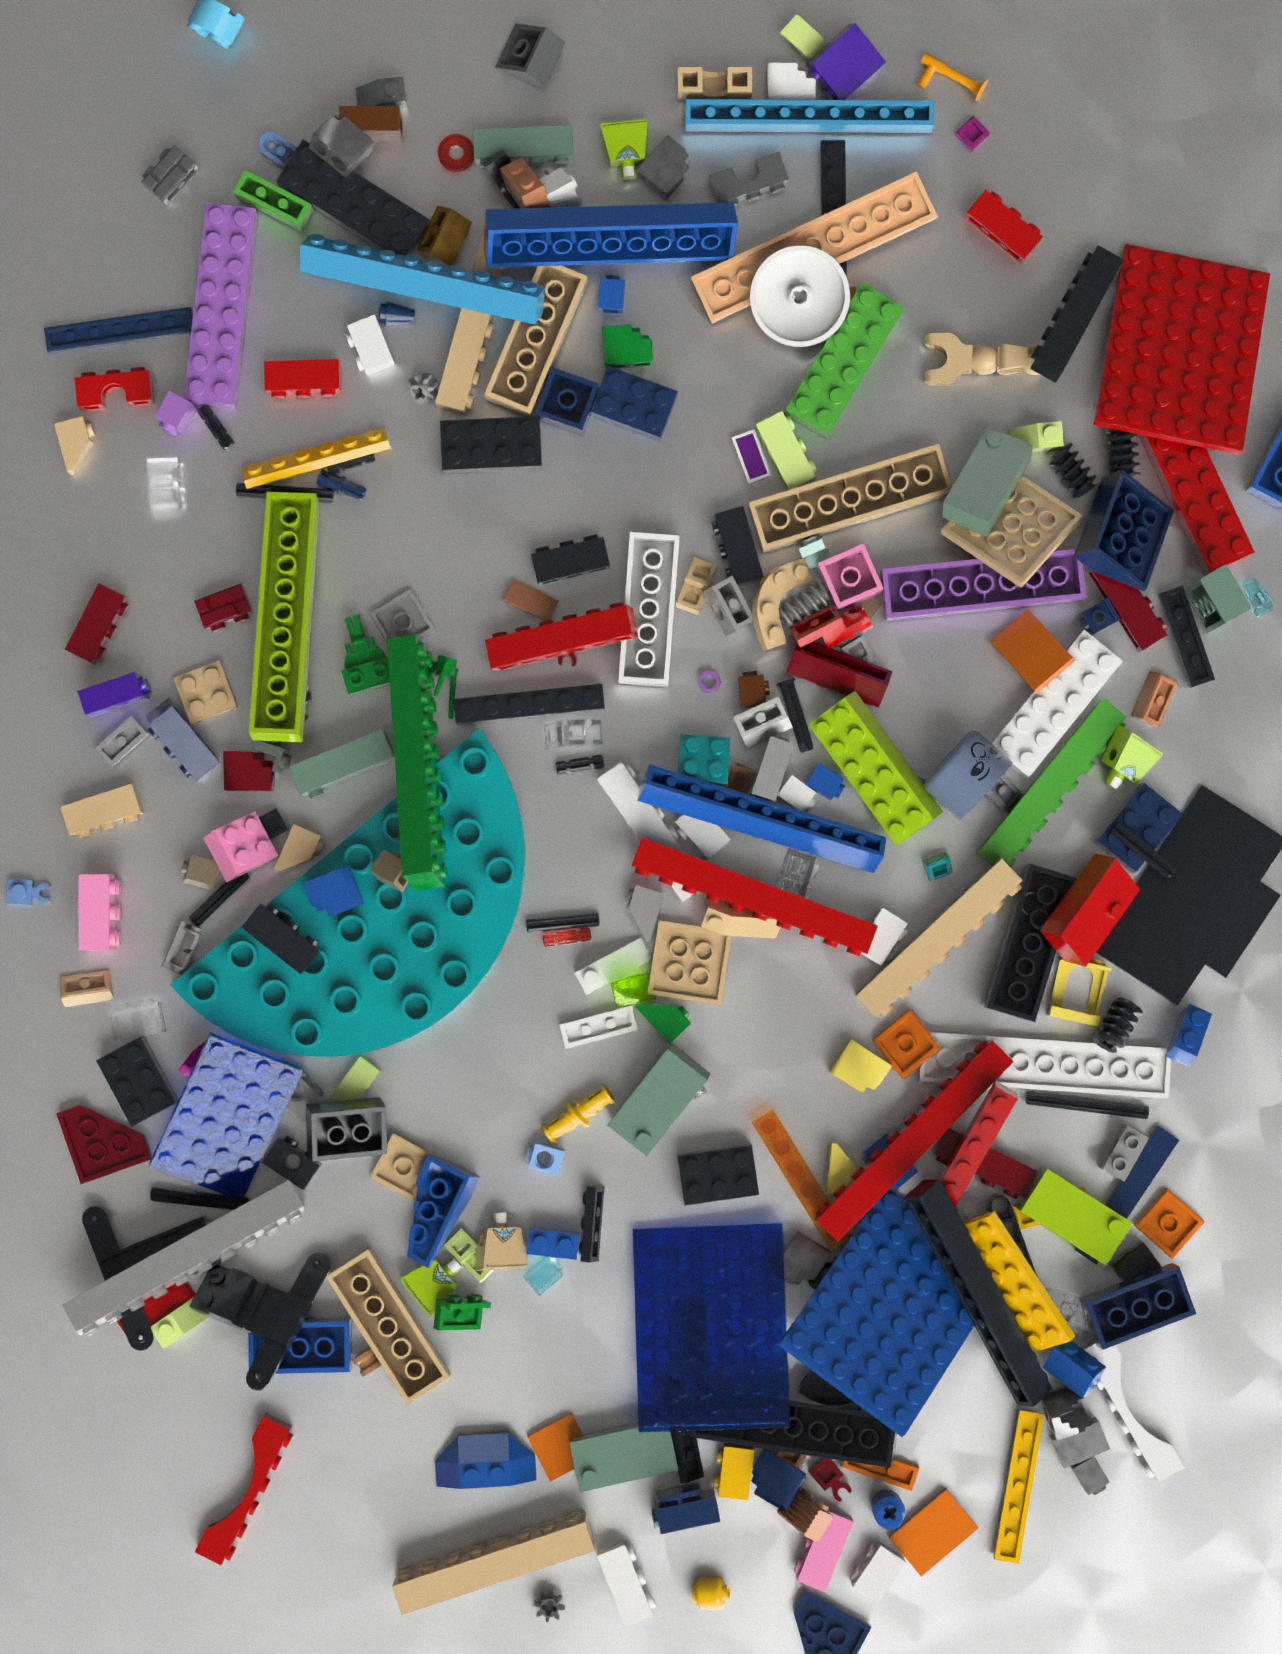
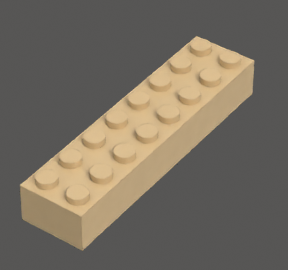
M936 444L749 502L748 510L763 554L802 542L815 535L818 537L947 497L952 488V483L940 445Z
M574 1512L565 1516L566 1520L557 1523L556 1520H550L541 1524L542 1528L533 1531L532 1528H526L519 1531L518 1536L509 1538L508 1535L495 1539L494 1544L485 1546L484 1543L471 1547L470 1552L461 1554L460 1551L447 1555L446 1560L437 1562L436 1559L423 1563L422 1568L413 1570V1567H409L399 1571V1575L395 1577L392 1588L401 1615L594 1552L595 1539L587 1514L580 1515V1512Z

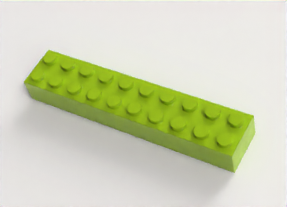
M267 492L249 721V734L252 740L303 742L320 502L316 493Z

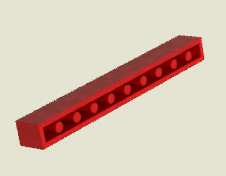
M643 837L631 865L636 868L635 873L645 877H649L650 873L659 876L658 881L669 886H672L673 882L683 885L681 890L693 895H696L697 891L706 894L705 899L717 904L720 903V900L730 903L728 908L743 913L744 909L753 912L752 917L765 922L767 918L777 921L776 926L790 930L791 926L800 929V935L811 939L815 935L824 938V944L837 948L838 944L848 947L846 952L859 957L861 953L868 954L878 925Z
M993 1040L981 1041L974 1048L975 1054L968 1061L965 1058L955 1068L958 1072L952 1078L947 1076L938 1085L940 1090L934 1096L930 1094L920 1104L922 1109L917 1114L912 1112L903 1121L905 1126L899 1132L894 1130L886 1138L887 1144L881 1150L877 1148L868 1157L870 1162L864 1168L859 1166L850 1175L852 1180L846 1186L841 1184L833 1192L835 1197L828 1204L824 1202L815 1211L817 1216L814 1220L835 1241L838 1242L1014 1062Z

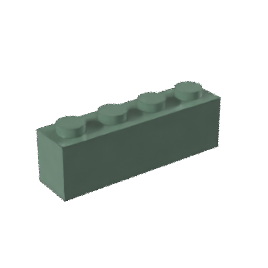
M572 125L473 129L475 165H480L482 168H484L482 164L502 150L507 154L511 162L522 157L525 162H529L533 166L543 165L547 161H554L555 164H567L569 160H574Z

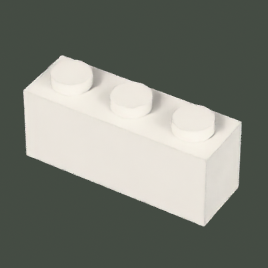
M624 1540L597 1551V1558L624 1626H629L653 1616L652 1608L656 1607L651 1593L646 1594L643 1584H646V1580L642 1570H637L633 1561L637 1560L632 1545L627 1546Z

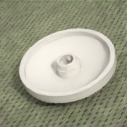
M810 246L787 247L773 253L758 268L751 284V309L758 325L772 339L788 346H812L832 336L845 320L850 305L848 279L839 263L826 252Z

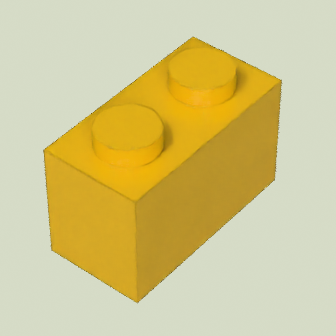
M723 1443V1449H718L716 1464H720L721 1468L720 1474H715L713 1488L718 1490V1497L748 1500L754 1447Z

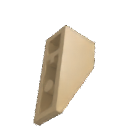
M720 900L719 904L710 901L701 927L723 935L776 939L780 927L776 926V920L767 918L765 922L752 917L753 912L744 909L743 913L728 908L730 903Z

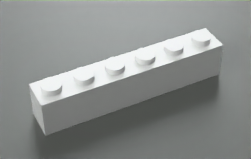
M621 762L597 779L639 841L643 837L692 856L686 846L681 848L676 841L679 835L672 826L667 828L662 821L665 815L661 809L637 801L640 786L634 781L637 775L629 764L624 766ZM673 882L671 887L681 902H684L693 895L681 890L683 885Z

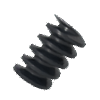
M1107 429L1106 435L1112 436V438L1107 440V445L1113 446L1107 450L1108 455L1115 456L1108 460L1109 465L1115 466L1109 470V474L1123 469L1132 477L1141 475L1140 472L1133 471V468L1140 466L1139 462L1133 461V458L1139 456V453L1132 451V448L1139 446V443L1131 441L1138 434Z
M1071 442L1050 457L1053 459L1049 466L1050 468L1059 466L1055 474H1064L1061 482H1070L1067 491L1076 490L1073 499H1078L1099 483L1093 484L1097 477L1096 475L1087 476L1091 469L1090 467L1081 468L1085 461L1084 459L1075 460L1079 453L1078 450L1069 452L1073 445Z
M1119 997L1113 1000L1111 1008L1108 1009L1107 1015L1104 1016L1102 1024L1097 1029L1098 1032H1095L1093 1036L1094 1042L1102 1049L1116 1053V1047H1124L1125 1043L1123 1040H1128L1129 1034L1127 1032L1133 1031L1134 1027L1132 1024H1137L1138 1018L1136 1016L1142 1015V1009L1125 998Z

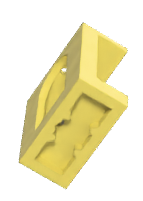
M1059 957L1047 1015L1099 1027L1101 1018L1099 1017V1011L1108 972H1111V968L1105 967V961L1091 959V962L1087 964L1086 968L1092 974L1091 989L1085 1013L1061 1007L1068 975L1074 967L1081 965L1065 962L1062 957Z

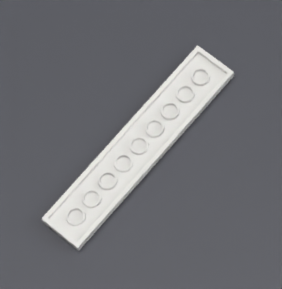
M930 1032L943 1049L920 1066L919 1081L941 1083L947 1076L952 1078L958 1072L955 1068L965 1058L968 1061L975 1054L974 1048L981 1041L993 1040L1014 1061L996 1080L1008 1088L1169 1099L1172 1059L1165 1056L1168 1048L1124 1045L1123 1048L1116 1047V1053H1111L1102 1049L1096 1043Z

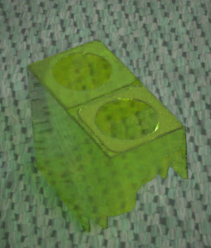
M650 973L630 976L611 983L617 1008L656 999V995L647 994Z

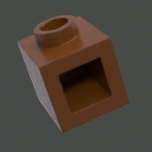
M757 671L743 672V677H738L741 709L753 708L765 703V695H770L769 681L764 680L763 675H758Z

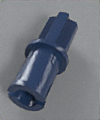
M323 469L320 471L321 474L318 475L316 484L336 491L337 495L342 493L359 501L365 497L367 489L346 480V476L339 477Z

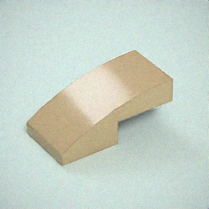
M694 557L675 607L698 615L705 599L703 592L709 588L717 565Z

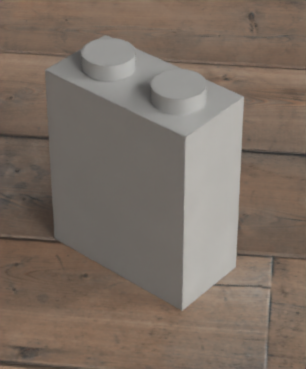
M776 734L775 737L770 736L750 793L751 796L771 802L776 801L794 744L790 743L791 738L781 734Z

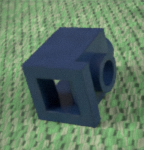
M1109 598L1081 612L1079 614L1081 619L1078 621L1082 630L1089 632L1090 635H1094L1118 622L1120 618ZM1096 613L1102 615L1103 619L1101 622H1097L1094 619Z

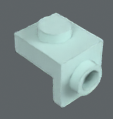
M815 535L802 541L803 546L799 548L802 558L806 559L809 569L817 567L819 562L831 558L823 537L817 539Z

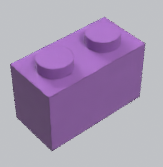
M168 391L155 418L160 422L158 426L163 428L162 430L174 437L178 433L184 437L198 410L190 401Z

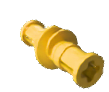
M605 1084L600 1085L599 1090L590 1096L584 1097L581 1102L574 1098L575 1106L566 1102L567 1111L560 1113L557 1118L548 1124L543 1123L541 1125L545 1135L553 1144L557 1142L556 1139L567 1131H571L579 1123L584 1127L590 1126L588 1117L594 1116L609 1103H615L613 1095Z

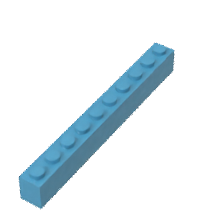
M686 99L685 132L932 133L934 127V101Z
M319 234L309 235L300 246L299 272L530 324H536L543 314L545 287L537 286L534 282H519L511 277H497L485 271L475 272L466 270L462 266L452 267L443 265L435 260H421L413 255H398L391 250L380 251L371 249L368 245H353L345 240H331Z

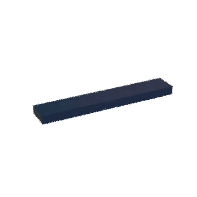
M191 307L46 327L44 332L47 352L51 354L190 334L193 311Z
M1157 1126L1125 1182L1122 1180L1119 1182L1105 1203V1206L1127 1219L1179 1142V1139L1160 1126ZM1076 1247L1074 1249L1093 1263H1098V1260Z

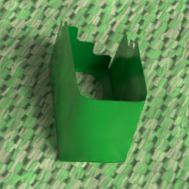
M630 324L601 327L606 369L607 366L617 369L653 365L651 339L648 335H641L640 328H632Z

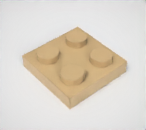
M220 660L173 678L191 725L238 708Z
M393 1133L387 1144V1154L381 1155L370 1178L414 1201L418 1191V1186H416L417 1177L427 1155L438 1156Z

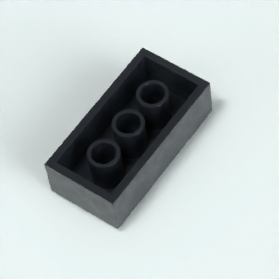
M540 416L440 421L441 458L444 475L542 470Z

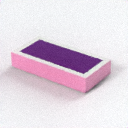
M755 429L731 437L748 485L772 476Z

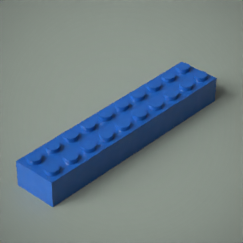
M734 202L486 209L484 230L486 267L728 260L734 257L738 220Z

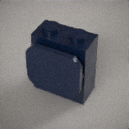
M699 1482L661 1489L656 1492L655 1508L651 1509L654 1528H659L661 1534L720 1522L714 1489L701 1491Z

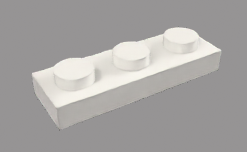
M632 1005L559 1025L566 1049L638 1030Z

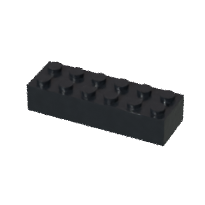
M302 139L276 180L278 187L309 202L315 211L380 251L391 250L395 254L403 256L412 255L430 220L356 172L352 171L348 176H343L309 148L310 143Z
M1034 864L1026 865L1022 878L1023 881L1021 882L1022 888L1018 891L984 1004L985 1008L1027 1021H1036L1056 954L1055 948L1040 930L1076 881V877ZM1031 891H1032V892H1035V894L1032 893V894H1028V895L1026 896V894H1027L1028 892H1031ZM1022 907H1023V909L1025 910V912L1028 913V915H1026V914L1022 911Z

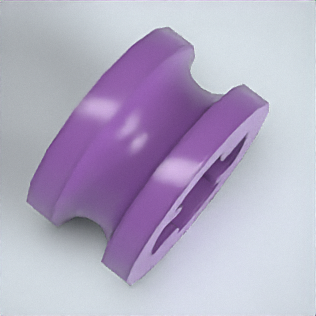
M708 670L701 673L698 684L702 691L714 693L719 689L721 680L716 672ZM707 675H712V679L717 681L716 685L712 684L713 688L707 689V685L702 683L703 678L707 679L705 677Z

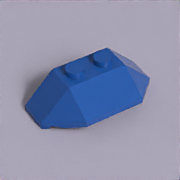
M509 1432L458 1435L435 1460L437 1487L454 1489L503 1487L537 1480L535 1454Z

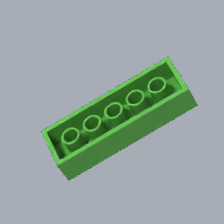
M862 282L850 302L845 320L839 329L826 341L785 409L784 414L789 415L796 422L826 439L905 307Z

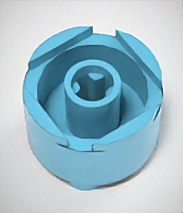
M198 0L187 20L189 22L187 26L205 38L209 34V38L214 40L216 44L228 49L229 45L232 46L245 18L238 13L236 15L233 14L229 7L216 0Z

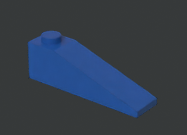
M430 1154L427 1155L417 1177L416 1186H418L416 1201H414L413 1209H415L413 1225L410 1229L407 1257L430 1268L468 1204L480 1176L460 1165Z

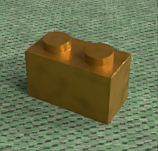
M437 205L416 250L431 260L439 261L443 265L452 266L464 239L468 235L472 222L452 208Z

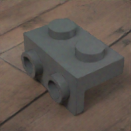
M255 740L252 749L276 757L271 771L282 773L284 769L288 770L292 756L289 755L290 749L281 747V741Z

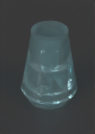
M1252 579L1243 585L1247 600L1251 606V613H1255L1256 617H1261L1274 609L1273 599L1256 579Z

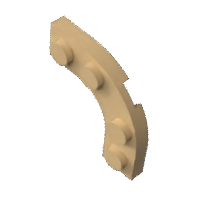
M805 558L775 567L760 581L761 585L757 595L753 597L752 617L762 651L787 643L779 617L780 600L790 589L812 581Z

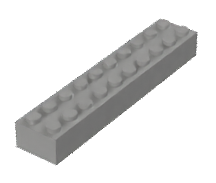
M287 1180L62 1304L76 1332L80 1336L84 1334L88 1337L99 1331L98 1326L107 1321L111 1324L123 1317L121 1315L122 1312L131 1309L133 1312L145 1305L144 1300L151 1296L157 1299L168 1292L166 1288L176 1284L178 1287L190 1280L189 1275L196 1271L199 1274L208 1271L213 1267L212 1263L221 1259L223 1262L235 1255L234 1250L242 1246L244 1249L253 1246L261 1235L271 1236L280 1230L279 1226L288 1222L290 1225L302 1218L301 1213L304 1212V1206L290 1180Z

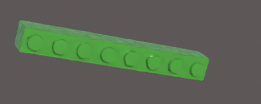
M1100 699L976 854L991 866L1002 857L1012 867L1017 860L1014 858V855L1019 849L1023 852L1032 842L1029 838L1035 830L1040 832L1048 822L1045 817L1050 811L1055 813L1063 803L1061 797L1066 791L1070 794L1079 783L1076 780L1081 773L1086 774L1095 763L1091 760L1097 753L1102 755L1109 745L1108 739L1114 734L1118 725L1125 727L1126 724L1123 721L1127 716L1106 699Z

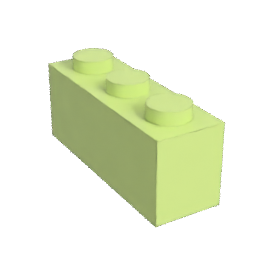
M783 411L757 423L755 430L787 491L815 481V473L818 471L812 459L807 460L804 454L806 447L800 437L796 439L792 431L795 429L792 419L789 415L785 417Z

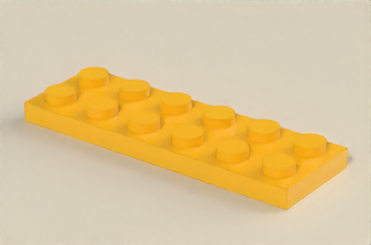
M992 1211L964 1221L963 1223L968 1228L975 1246L980 1250L982 1259L992 1272L995 1283L1002 1291L1008 1307L1013 1311L1015 1320L1020 1329L1025 1333L1026 1340L1033 1351L1037 1352L1070 1342L1075 1337V1334L996 1212Z

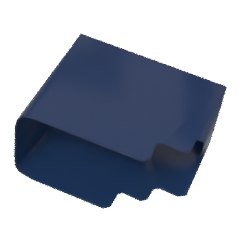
M763 1449L753 1465V1478L751 1482L757 1486L754 1494L782 1511L787 1512L805 1482L806 1474L766 1449Z

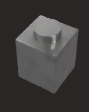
M1094 1456L1070 1466L1088 1495L1091 1493L1096 1495L1106 1489L1105 1485L1109 1483V1480Z

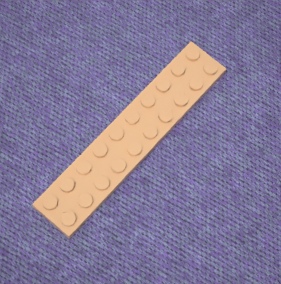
M916 171L692 276L691 280L711 323H714L751 305V284L758 268L769 256L781 249L791 246L818 248L829 254L840 264L937 219V214Z

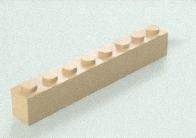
M484 223L472 271H485L490 275L502 277L506 267H486ZM461 308L435 402L437 408L463 415L466 414L467 409L471 410L475 396L471 392L473 385L478 386L481 371H478L480 361L484 362L488 348L484 347L486 337L491 338L494 324L491 323L493 315Z
M1000 857L856 993V997L876 1018L880 1014L883 1017L894 1008L892 1003L898 997L901 999L905 998L912 991L910 986L916 980L922 982L931 973L928 969L934 963L940 965L949 956L946 952L952 946L958 948L967 939L965 934L971 929L976 931L984 924V916L989 912L994 914L1003 906L1002 900L1008 894L1012 897L1022 888L1020 885L1023 881L1022 878Z

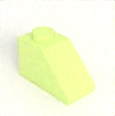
M1062 421L1036 423L1009 429L1010 436L1033 445L1032 453L1059 451L1064 446Z
M193 1298L151 1326L154 1336L163 1349L209 1317L189 1307Z

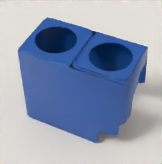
M348 865L303 882L310 904L315 906L318 912L326 910L329 917L365 903L351 867Z

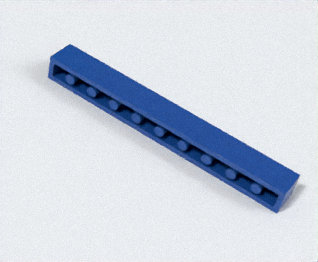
M649 764L641 781L637 801L871 873L875 872L884 857L886 837L651 764Z

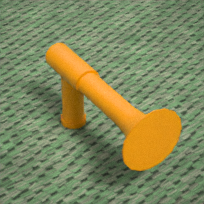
M925 53L921 63L927 67L919 81L916 82V86L925 90L932 75L937 71L970 89L975 96L976 102L985 90L989 79L987 78L985 81L971 79L939 59Z

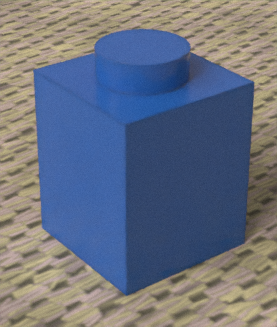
M606 275V278H600L599 313L623 314L625 280H620V276Z
M819 763L805 784L830 801L834 796L839 798L845 787L842 784L844 779L842 776Z

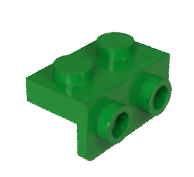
M449 1294L447 1298L436 1299L433 1329L438 1331L481 1329L483 1308H491V1302L483 1300V1296L478 1294H468V1298Z

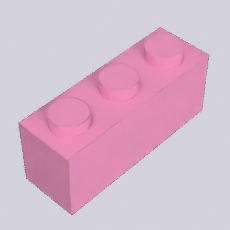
M830 1508L827 1511L834 1516L819 1542L806 1538L803 1549H806L803 1559L799 1558L794 1568V1572L797 1573V1581L823 1592H826L854 1522L852 1517Z

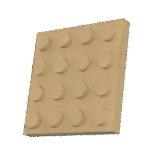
M1022 476L987 537L951 521H948L942 528L941 534L1022 588L1082 521V515Z

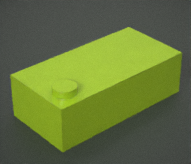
M1043 1167L1017 1208L1105 1266L1133 1224L1045 1167Z

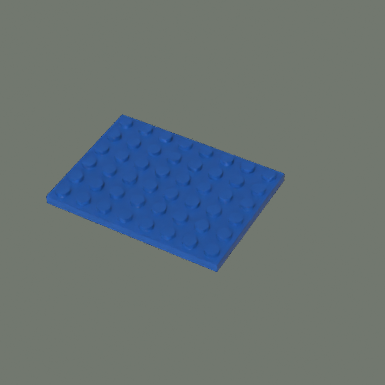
M889 1189L864 1215L778 1345L899 1436L903 1437L963 1345L974 1324L907 1201Z

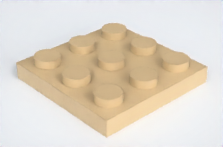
M659 920L647 994L721 1006L732 936L723 935L700 926Z

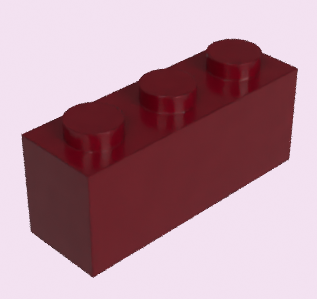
M98 583L64 650L96 665L97 661L101 662L107 651L105 645L108 639L112 640L118 630L116 624L119 618H123L129 609V604L127 603L129 599Z

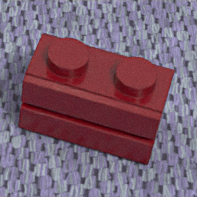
M241 583L194 601L204 629L207 631L211 629L212 633L225 629L226 623L235 621V624L245 622L250 619L248 615L253 614L245 588Z

